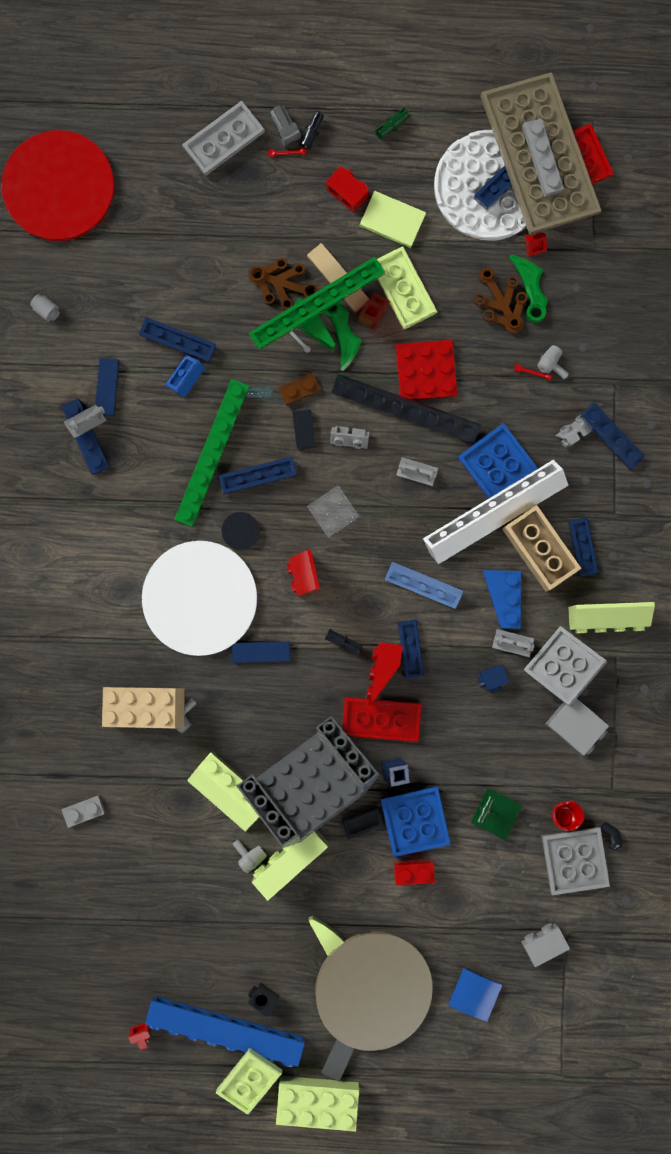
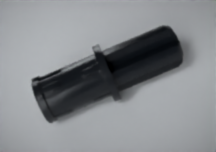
M315 111L309 126L305 127V134L299 144L302 148L310 150L316 135H319L318 129L324 118V115L319 111Z
M329 629L328 635L325 637V640L340 647L339 649L343 648L357 656L363 649L362 645L349 639L347 635L343 636L332 629Z

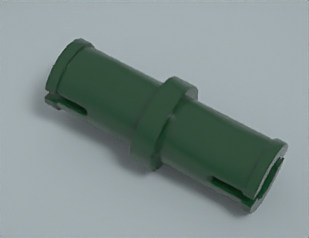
M403 107L394 116H389L386 122L375 130L376 136L383 140L392 131H397L399 126L411 117L409 111Z

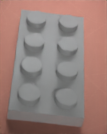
M240 101L183 143L182 146L206 176L265 133V131L243 101Z

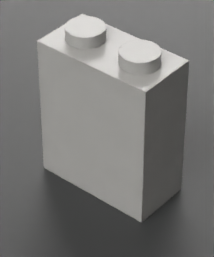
M578 699L570 707L563 702L545 723L546 726L583 756L593 751L595 748L594 743L598 739L601 740L608 731L606 729L609 727Z

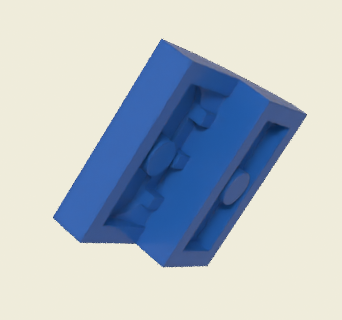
M463 968L448 1005L487 1022L502 984L483 977L477 972Z

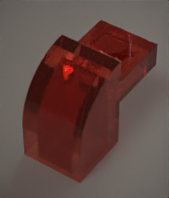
M374 293L361 311L358 323L376 331L391 301Z

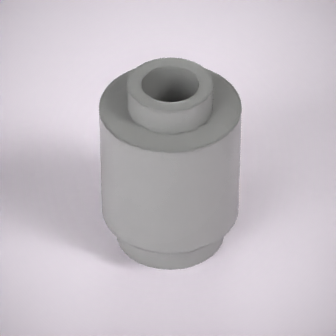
M37 294L30 303L33 311L47 322L54 321L59 316V306L45 295Z

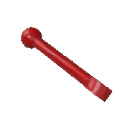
M305 148L291 151H274L270 149L268 156L270 158L275 157V155L290 154L304 156L307 151Z
M519 364L514 366L515 372H526L544 377L548 381L553 377L550 373L544 374L525 369Z

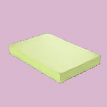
M374 191L361 220L360 227L411 248L426 212Z
M250 1048L217 1088L216 1094L246 1114H249L281 1076L282 1069Z

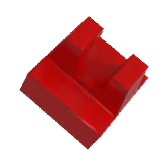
M537 232L533 236L525 235L526 252L529 257L547 252V236L544 232Z
M145 1023L131 1027L129 1032L130 1043L137 1042L140 1050L148 1048L147 1042H149L151 1028Z

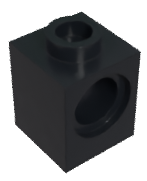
M261 982L257 987L254 985L247 995L250 997L248 1004L266 1017L269 1016L279 1001V995ZM265 995L268 1000L266 1002H259L257 996Z

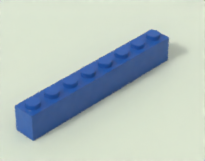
M155 995L151 1001L145 1022L151 1029L168 1030V1033L176 1036L180 1034L186 1035L188 1039L193 1041L204 1040L211 1046L222 1045L229 1051L240 1050L246 1054L251 1048L270 1062L276 1060L282 1062L287 1067L299 1066L305 1043V1037Z

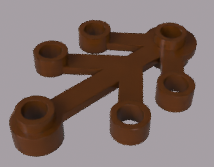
M278 258L276 262L264 268L253 266L248 272V277L253 284L259 285L266 305H273L275 303V296L273 293H270L266 282L273 284L282 302V309L284 311L293 306V302L288 298L284 288L303 294L305 298L309 297L307 294L309 291H314V293L318 291V287L312 283L302 286L287 281L294 276L300 277L304 275L305 267L300 263L277 276L269 274L277 269L283 271L287 268V261L284 258ZM284 262L285 265L283 267L278 266V263ZM299 267L303 269L300 273L296 272V269ZM256 273L261 274L260 278H255L254 276ZM271 296L273 300L268 302L266 298ZM289 302L291 305L290 307H285L284 303Z
M487 267L483 268L479 273L478 279L482 284L488 285L495 300L485 298L484 294L478 293L473 299L474 304L502 311L505 317L495 315L492 310L487 309L484 311L482 318L485 322H495L504 325L509 333H518L523 328V320L520 315L523 304L527 301V294L525 292L517 294L515 298L516 306L512 313L509 305L514 288L518 284V278L516 276L508 277L506 281L507 288L503 297L493 279V270ZM488 272L490 277H485L483 273ZM509 280H514L516 284L511 285ZM523 296L525 300L520 301L518 297ZM481 297L483 301L478 302L476 298ZM490 313L492 318H486L485 314ZM511 321H516L517 326H512Z

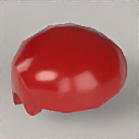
M575 801L561 802L554 807L552 820L555 826L562 831H572L579 828L584 822V812L582 807Z

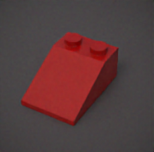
M311 549L289 558L290 563H287L289 575L293 574L294 582H291L293 593H297L298 597L320 592Z

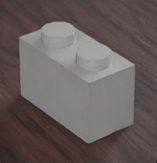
M547 924L541 928L542 931L536 934L530 933L524 937L525 940L521 941L534 967L570 949L556 924Z

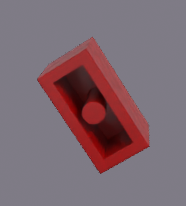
M342 166L326 181V190L353 213L369 196L368 186L363 181H358L349 169H344Z
M432 859L393 862L395 885L435 883Z

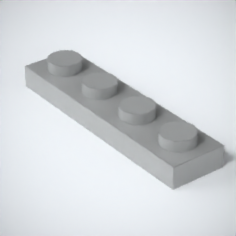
M542 118L523 123L522 128L544 197L561 193L564 190Z

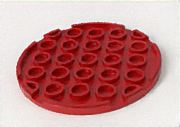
M53 130L30 137L14 150L5 165L1 187L3 200L9 214L23 230L43 240L68 241L89 233L88 231L101 223L113 201L115 184L111 166L102 150L94 142L74 132Z

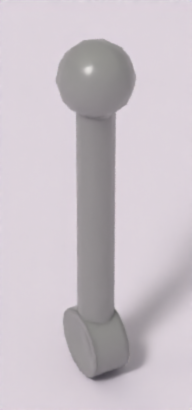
M293 331L290 332L306 353L311 351L309 345H306Z

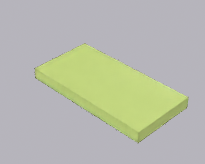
M403 246L377 259L385 270V275L377 280L403 330L437 314V310Z

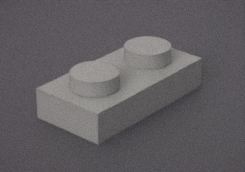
M100 795L61 809L68 828L106 813Z

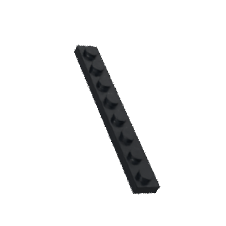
M337 374L331 392L473 444L481 426L479 423Z

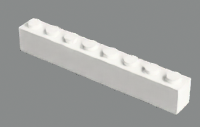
M552 460L426 536L423 540L430 555L440 564L567 487L568 482L564 471Z

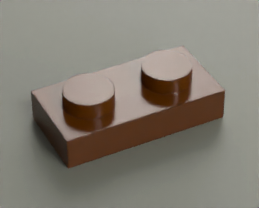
M314 373L279 387L286 406L321 392Z

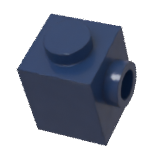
M503 665L480 671V676L477 677L480 687L490 690L491 693L501 690L502 685L509 683Z
M401 758L382 761L383 780L391 787L410 783L409 766Z

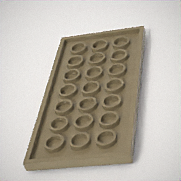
M552 72L482 92L480 97L529 235L600 214V205ZM541 118L564 188L561 193L545 197L522 128L523 123Z

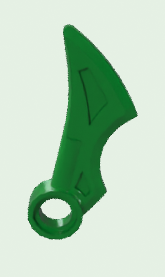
M509 255V259L515 265L523 280L530 306L526 311V318L531 323H539L545 317L548 301L539 287V279L543 270L522 257ZM531 310H540L541 316L533 317Z
M339 302L336 304V311L329 312L326 310L323 313L332 319L340 345L341 371H344L357 354L362 339L356 337L351 332L348 326L349 312Z

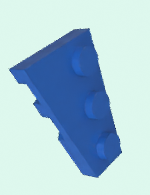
M483 570V576L488 586L487 588L500 628L520 629L521 571Z

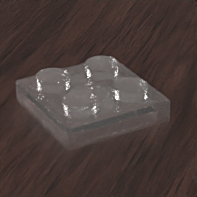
M339 485L307 506L327 538H330L360 517Z

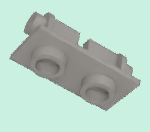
M94 405L64 421V424L72 436L76 438L105 422L106 419L103 416L105 411L102 406Z
M579 416L575 419V422L562 427L560 432L556 434V437L563 439L561 443L564 447H570L580 440L578 432L584 437L592 431Z
M332 427L330 444L367 449L369 432L366 429L353 428L352 434H349L348 427Z
M402 457L396 476L433 486L438 468Z
M497 629L492 648L530 657V653L534 648V638Z

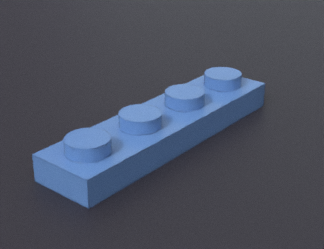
M394 562L391 563L385 577L386 581L456 609L463 594V591Z

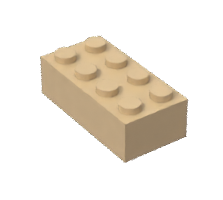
M537 505L502 529L545 592L551 590L581 569Z
M103 687L102 727L183 728L185 688Z

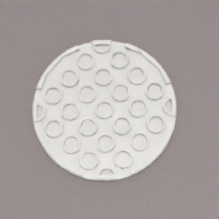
M492 130L476 131L455 141L440 159L434 179L436 202L444 218L459 232L480 240L505 239L516 235L526 228L513 187L488 211L473 199L474 195L505 166Z
M208 541L186 542L166 551L150 568L142 590L143 612L152 632L171 649L188 655H210L231 647L241 639L250 627L257 606L256 584L245 562L229 548Z

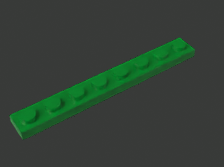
M373 257L249 332V337L260 351L385 275V270L376 257Z
M231 379L174 520L191 527L194 526L250 388L249 385Z

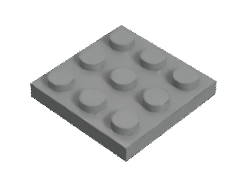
M560 626L525 667L524 672L570 707L607 661Z
M600 827L541 836L551 895L610 887Z

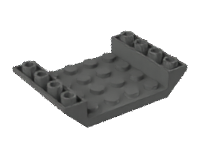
M332 716L316 727L317 734L260 776L255 778L252 774L237 785L239 791L282 848L302 842L364 795L379 776V773Z

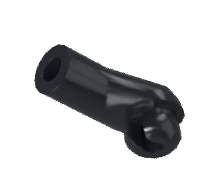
M605 821L600 829L610 835L609 847L617 851L623 845L621 833Z

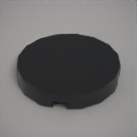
M233 513L223 522L221 528L222 538L232 549L246 550L252 547L258 540L259 525L255 518L248 513Z

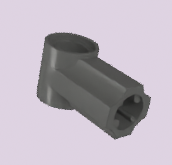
M278 105L270 111V116L278 129L277 132L282 144L286 146L301 139L300 131L296 123L292 122L285 106Z

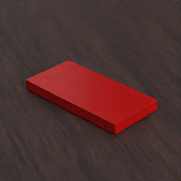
M345 697L342 729L347 736L419 742L422 703L375 700L372 705H369L370 700Z

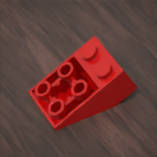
M379 642L378 647H374L372 662H375V666L371 667L369 675L372 686L369 685L366 699L370 700L369 705L375 702L397 672L401 662L402 645Z

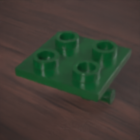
M487 787L470 823L506 840L523 805Z

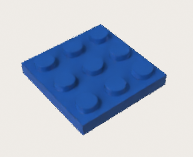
M504 423L457 457L488 499L538 469Z
M437 786L381 798L393 857L451 845Z

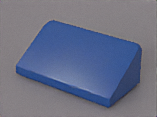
M186 354L165 386L178 395L186 397L205 367L198 360Z

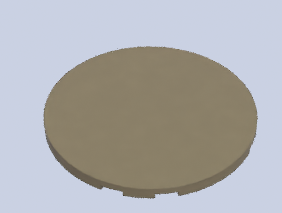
M382 931L358 934L345 940L343 944L334 949L322 964L315 987L317 1010L324 1026L338 1041L359 1050H383L401 1043L421 1025L431 1004L432 978L425 959L416 947L406 939L396 934Z

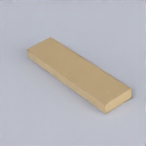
M322 243L307 254L308 259L329 283L347 274ZM360 289L344 299V301L356 313L369 302V298Z

